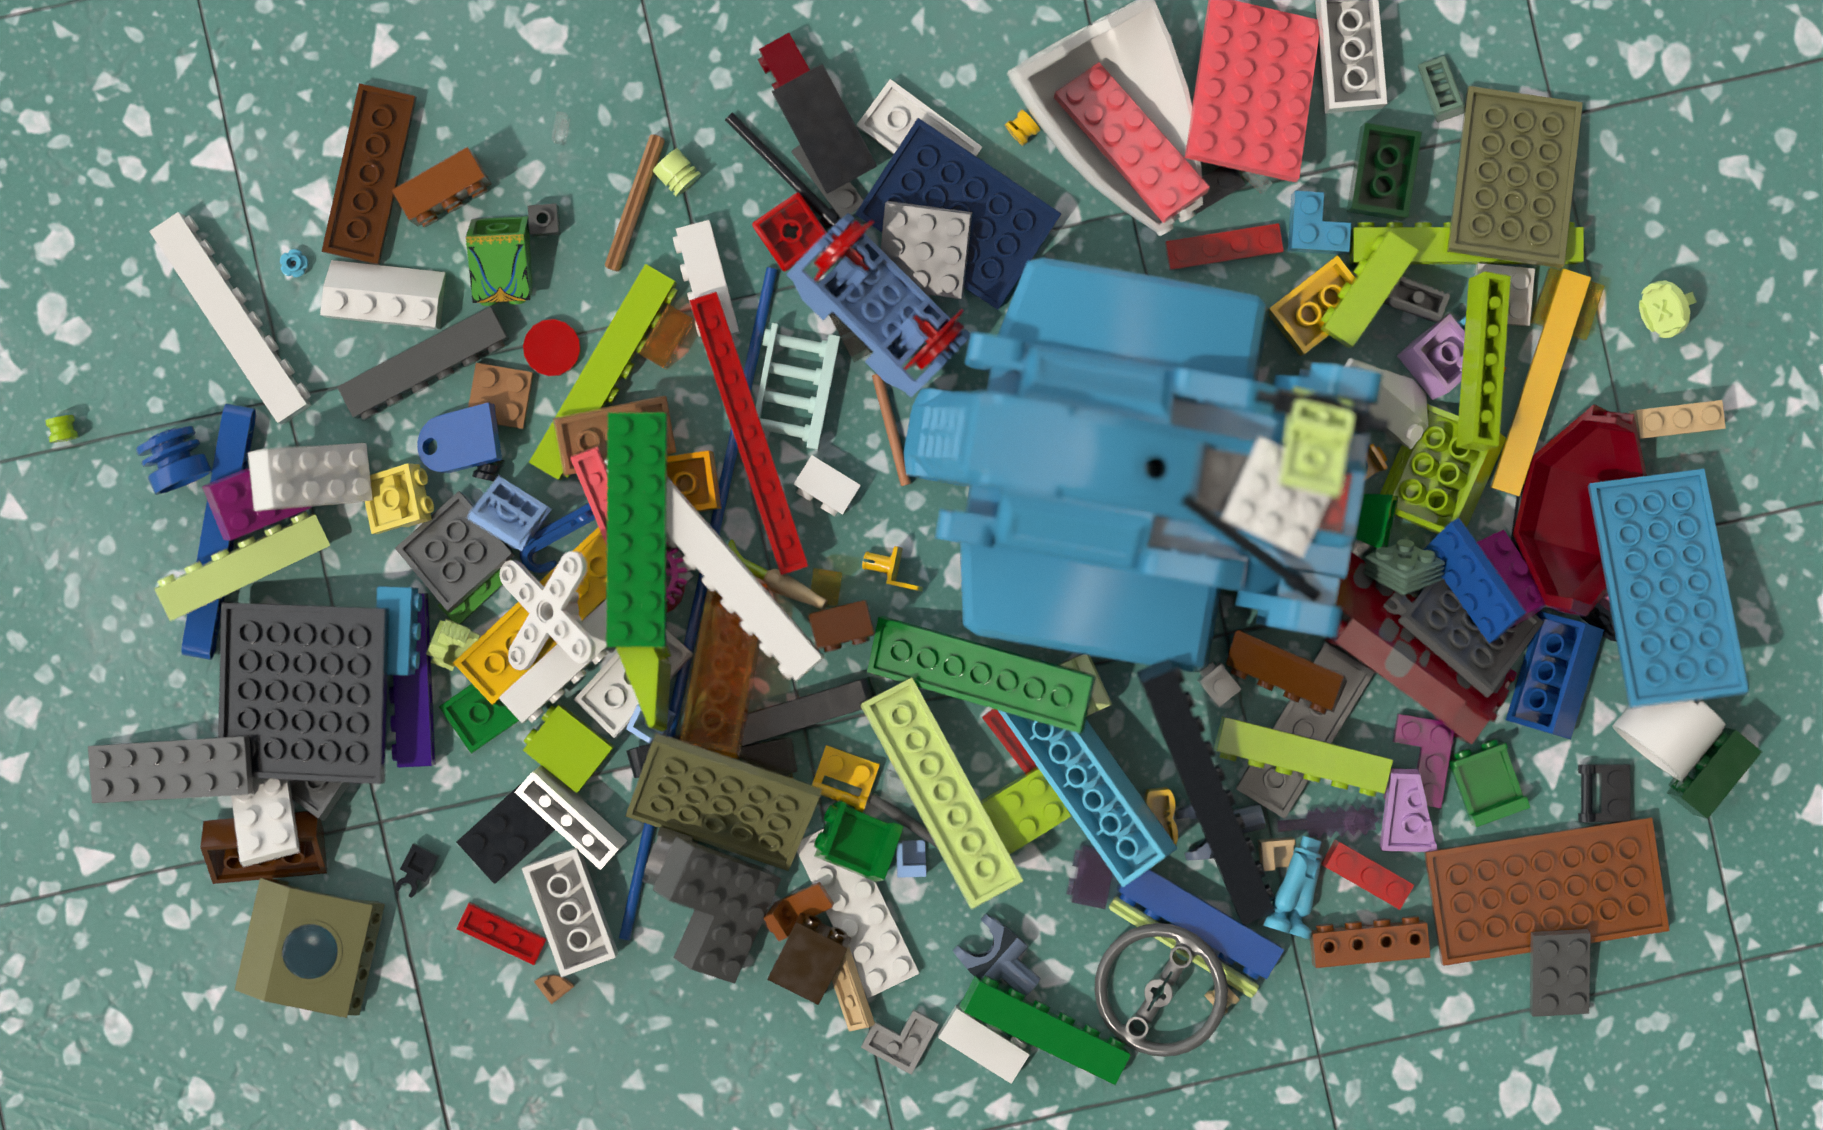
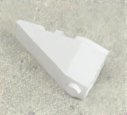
M1350 358L1345 364L1346 367L1383 374L1378 404H1370L1369 410L1372 413V417L1389 420V427H1387L1388 430L1385 433L1388 437L1412 449L1428 428L1426 392L1410 377L1382 370L1373 365Z

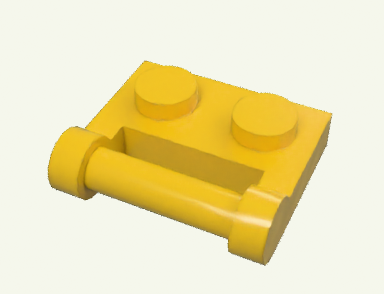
M826 745L812 786L822 789V796L846 802L847 805L853 806L855 810L863 813L880 764ZM824 775L861 788L860 796L822 784Z

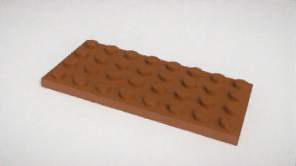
M1652 817L1424 852L1440 960L1443 966L1530 953L1531 932L1588 929L1590 932V943L1669 931Z

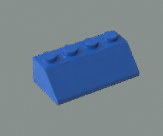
M1539 611L1537 616L1544 623L1528 644L1506 720L1571 740L1604 630L1587 623Z

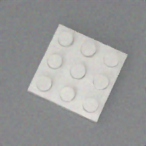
M1258 437L1221 519L1294 555L1303 557L1331 496L1279 484L1284 448Z

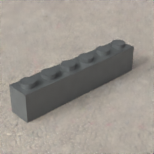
M488 307L337 386L352 417L357 419L361 417L362 420H366L378 414L377 408L385 404L391 407L403 401L402 395L410 391L416 394L428 388V382L438 377L439 380H443L453 375L455 367L461 364L467 367L480 360L478 355L488 350L490 354L505 347L504 342L509 340V337L495 310L492 307Z

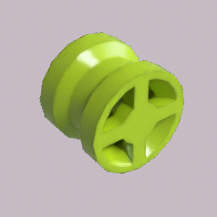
M74 415L58 416L45 420V424L50 428L51 433L48 437L49 443L79 438L78 432L73 427Z

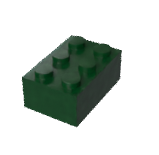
M1364 123L1360 127L1347 212L1404 221L1409 217L1422 132L1371 123Z
M1724 728L1723 732L1682 781L1676 778L1671 780L1669 783L1671 788L1667 794L1693 815L1708 819L1762 751L1737 730Z

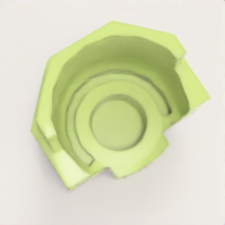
M445 619V621L440 620L426 653L432 656L430 663L453 671L455 667L453 662L473 643L478 641L480 634L471 631L469 627L449 619Z

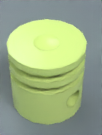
M678 148L665 156L653 169L655 175L666 187L670 186L668 189L671 192L675 191L673 194L676 197L684 193L701 176L699 171L695 172L696 168L694 166L690 167L691 162Z

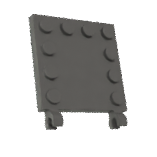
M1444 579L1424 587L1413 602H1410L1405 595L1395 592L1383 605L1390 613L1401 615V618L1398 620L1399 623L1486 697L1494 692L1544 623L1538 616L1534 615L1509 628L1500 638L1489 644Z

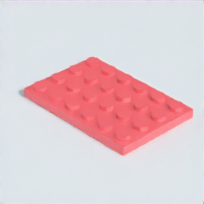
M1208 0L1185 158L1295 183L1298 181L1319 40L1318 19L1235 0Z

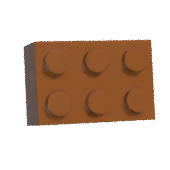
M466 147L396 187L392 192L408 220L417 227L421 224L423 227H427L438 220L437 215L447 210L448 213H451L462 207V201L470 196L475 199L488 191L487 187L492 183L476 155Z

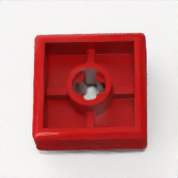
M799 192L752 223L754 230L784 272L795 266L827 233ZM790 225L791 228L797 226L799 228L795 239L783 236L786 234V226Z

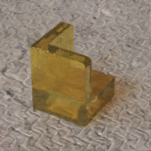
M814 568L810 590L828 600V605L836 606L838 604L843 572Z

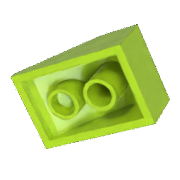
M667 643L666 647H616L649 728L661 732L667 730L671 664L668 657H671V652Z

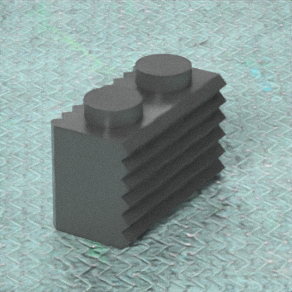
M1400 277L1383 303L1436 323L1441 321L1450 295L1449 293L1444 294L1443 291L1439 292L1438 288L1435 290L1433 287L1428 288L1427 284L1424 286L1422 283L1417 284L1416 280L1412 282L1411 278L1407 280L1406 277Z

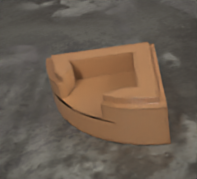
M545 975L534 981L551 1004L575 986L570 980L560 975Z

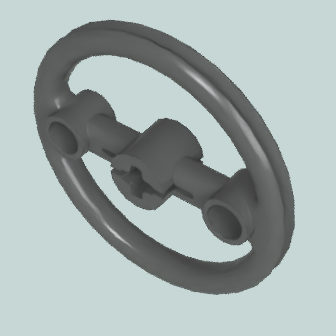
M1145 924L1122 934L1103 954L1095 976L1094 992L1096 1004L1106 1026L1126 1046L1144 1054L1167 1057L1190 1052L1211 1037L1225 1014L1228 1001V985L1222 963L1216 953L1203 939L1185 928L1172 924ZM1149 937L1174 939L1176 944L1170 952V959L1161 973L1156 974L1146 985L1144 990L1145 1000L1139 1010L1131 1016L1126 1024H1122L1112 1009L1108 995V977L1115 959L1126 947L1138 940ZM1176 950H1186L1189 954V960L1183 961L1178 958ZM1195 956H1201L1211 972L1215 988L1214 1004L1208 1020L1195 1034L1184 1040L1172 1043L1148 1041L1146 1035L1152 1027V1020L1160 1007L1166 1006L1176 995V981L1183 970L1191 964ZM1172 971L1173 974L1164 986L1163 994L1157 998L1150 1009L1149 1006L1158 994V987L1165 982ZM1133 1020H1141L1145 1024L1146 1030H1137L1133 1025Z

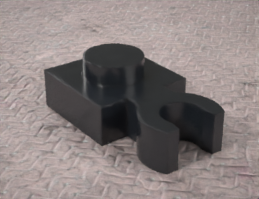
M413 843L400 870L407 874L397 881L395 890L399 891L403 883H408L412 888L409 897L415 896L419 889L418 879L427 882L440 856Z

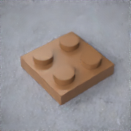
M476 363L468 408L488 402L495 405L497 425L524 429L534 373Z

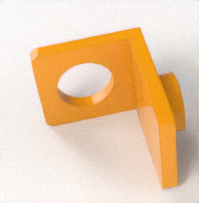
M1369 444L1366 458L1368 469L1365 480L1377 472L1388 468L1385 463L1387 458L1379 446L1375 447L1374 444Z

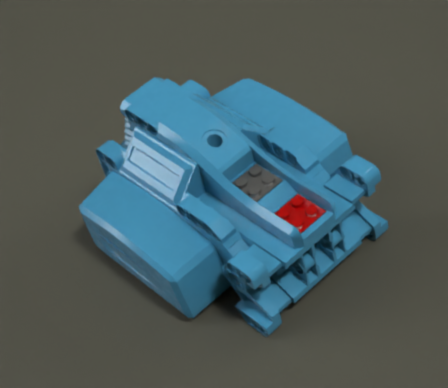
M1047 258L1028 261L998 336L971 333L969 337L965 365L989 373L986 392H951L921 388L912 406L904 448L906 476L969 487L965 512L940 509L935 533L936 539L960 543L963 626L980 636L1153 665L1169 658L1173 667L1179 665L1183 671L1199 672L1208 667L1221 589L1238 591L1235 605L1258 609L1256 624L1337 637L1342 608L1335 607L1339 579H1345L1351 544L1355 539L1364 480L1367 474L1365 463L1370 433L1352 430L1347 446L1341 491L1338 498L1330 497L1303 557L1294 555L1228 523L1287 568L1297 570L1305 576V581L1320 591V596L1316 601H1312L1299 590L1294 591L1285 585L1284 579L1183 506L1181 500L1186 494H1189L1221 518L1257 438L1261 437L1285 448L1282 445L1287 414L1274 412L1272 405L1255 402L1258 389L1276 394L1277 389L1292 392L1295 386L1350 399L1354 407L1369 410L1370 404H1378L1383 374L1346 366L1312 363L1311 370L1300 369L1299 377L1275 375L1274 385L1257 382L1269 317L1267 306L1259 296Z

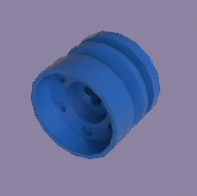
M193 426L166 430L152 436L147 442L136 448L138 456L152 454L141 462L143 467L155 465L158 467L156 471L148 476L155 495L167 493L191 484L212 472L205 454L192 456L190 454V451L200 445L199 440L194 439L185 442V440L195 435L196 432Z

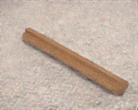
M651 134L649 136L608 253L605 267L612 271L618 272L621 268L654 174L653 169L658 163L665 143L664 138L658 135Z

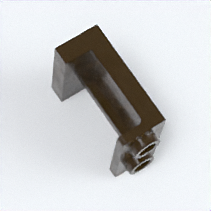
M800 913L767 980L819 1005L849 947L851 937L847 936V933L838 927L831 928L821 923V920L812 914L805 915Z

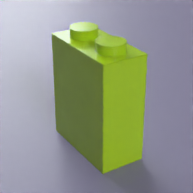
M562 704L556 708L551 706L541 718L545 722L538 731L533 728L523 742L527 745L523 751L578 793L615 746Z

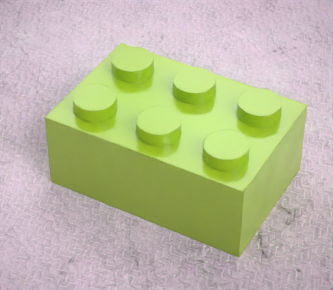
M1035 767L1030 772L1020 776L980 801L1009 855L1071 817L1067 808L1038 767Z

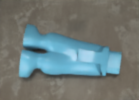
M1302 836L1299 848L1295 847L1285 878L1275 895V900L1272 902L1275 912L1266 917L1263 926L1311 940L1312 931L1302 923V917L1308 916L1312 910L1321 861L1316 859L1322 858V855L1319 854L1321 841Z

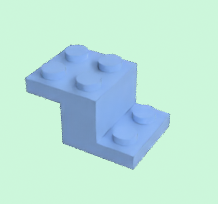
M498 476L470 511L468 519L522 551L548 518L552 509Z

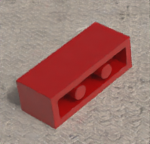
M1334 839L1321 862L1324 867L1399 910L1414 887V884Z

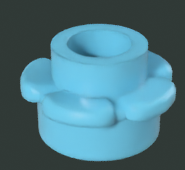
M291 249L280 257L281 271L286 276L300 277L308 267V259L302 255L301 251ZM292 261H296L295 266L291 265Z

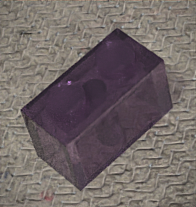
M1081 844L1080 850L1075 849L1072 866L1076 867L1074 878L1069 877L1066 894L1071 895L1070 901L1072 903L1106 909L1113 873L1094 846Z

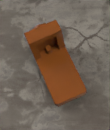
M817 882L774 902L765 915L764 920L769 931L775 935L778 941L788 938L800 913L815 916L831 909L834 902L823 885Z

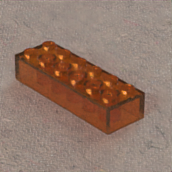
M761 583L764 586V588L770 593L768 585ZM708 589L679 741L729 758L739 759L761 640L755 633L750 636L740 625L741 617L736 612L731 614L720 601L723 597L717 590L712 592Z

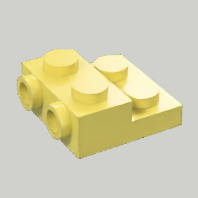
M407 463L370 475L373 500L365 501L371 534H380L400 527H410L432 520L430 513L434 511V504L432 499L426 495L424 485L428 483V476L426 471L420 467V464Z

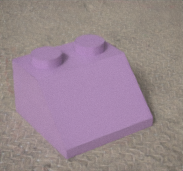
M1451 314L1446 315L1441 321L1415 338L1397 355L1432 400L1449 393L1461 382L1465 332Z

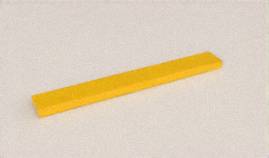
M1567 269L1561 270L1490 488L1520 496L1591 279L1589 276Z

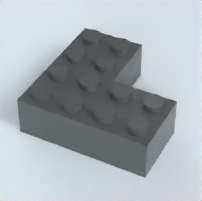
M675 837L652 889L670 902L694 909L673 958L693 971L735 984L782 878L764 867Z

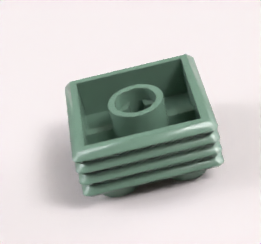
M1408 539L1398 540L1397 544L1390 547L1377 548L1376 552L1365 557L1367 561L1364 563L1367 566L1364 567L1366 571L1363 573L1402 595L1443 580L1441 575L1444 574L1442 570L1445 568L1442 565L1445 562L1435 557L1434 552L1421 550L1414 546V542Z

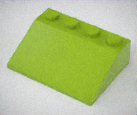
M1427 404L1428 428L1412 449L1401 445L1380 494H1390L1399 497L1395 516L1435 534H1439L1450 522L1458 518L1467 528L1506 438L1500 433L1499 447L1483 452L1457 448L1459 416Z

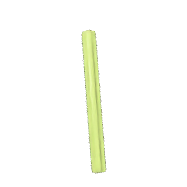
M1115 896L1109 905V909L1136 927L1160 923L1136 907L1121 900L1118 896ZM1154 937L1171 949L1176 944V941L1171 938ZM1176 950V952L1189 959V954L1186 950ZM1195 956L1192 962L1210 972L1201 956ZM1220 961L1226 974L1227 984L1252 998L1258 991L1259 985Z

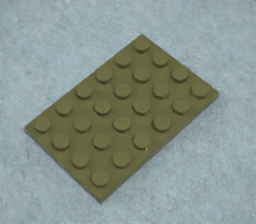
M1468 86L1447 252L1563 268L1565 264L1583 102Z
M655 733L626 817L658 828L663 827L691 836L694 840L789 871L818 803L822 789Z

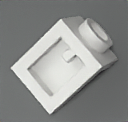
M1211 662L1208 664V667L1199 672L1201 677L1197 681L1218 707L1242 690L1220 662L1216 665Z

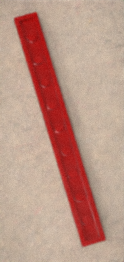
M716 291L689 300L780 574L784 575L808 567L718 293Z

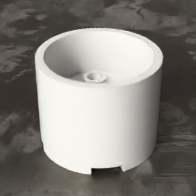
M1696 700L1629 709L1628 706L1612 727L1645 758L1670 776L1682 781L1723 732L1726 724L1706 704Z

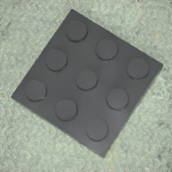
M460 491L431 515L432 520L423 522L395 547L397 552L450 613L495 574L506 561L515 556L500 538L468 519V515L474 506Z

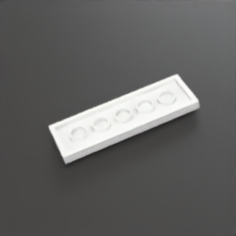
M823 828L802 838L797 853L812 884L820 882L834 902L833 907L826 910V913L833 927L844 930L847 936L851 937L849 948L867 998H870L920 973L877 883L814 857L817 849L814 848L815 840L818 834L823 832Z

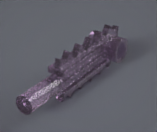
M1363 804L1358 811L1352 805H1350L1346 812L1339 806L1335 813L1327 807L1323 814L1316 807L1314 812L1308 810L1304 819L1277 820L1278 832L1307 830L1310 838L1316 835L1320 839L1324 832L1331 838L1335 831L1343 837L1347 830L1354 836L1360 829L1366 835L1369 830H1376L1375 823L1380 818L1374 815V808L1367 809Z

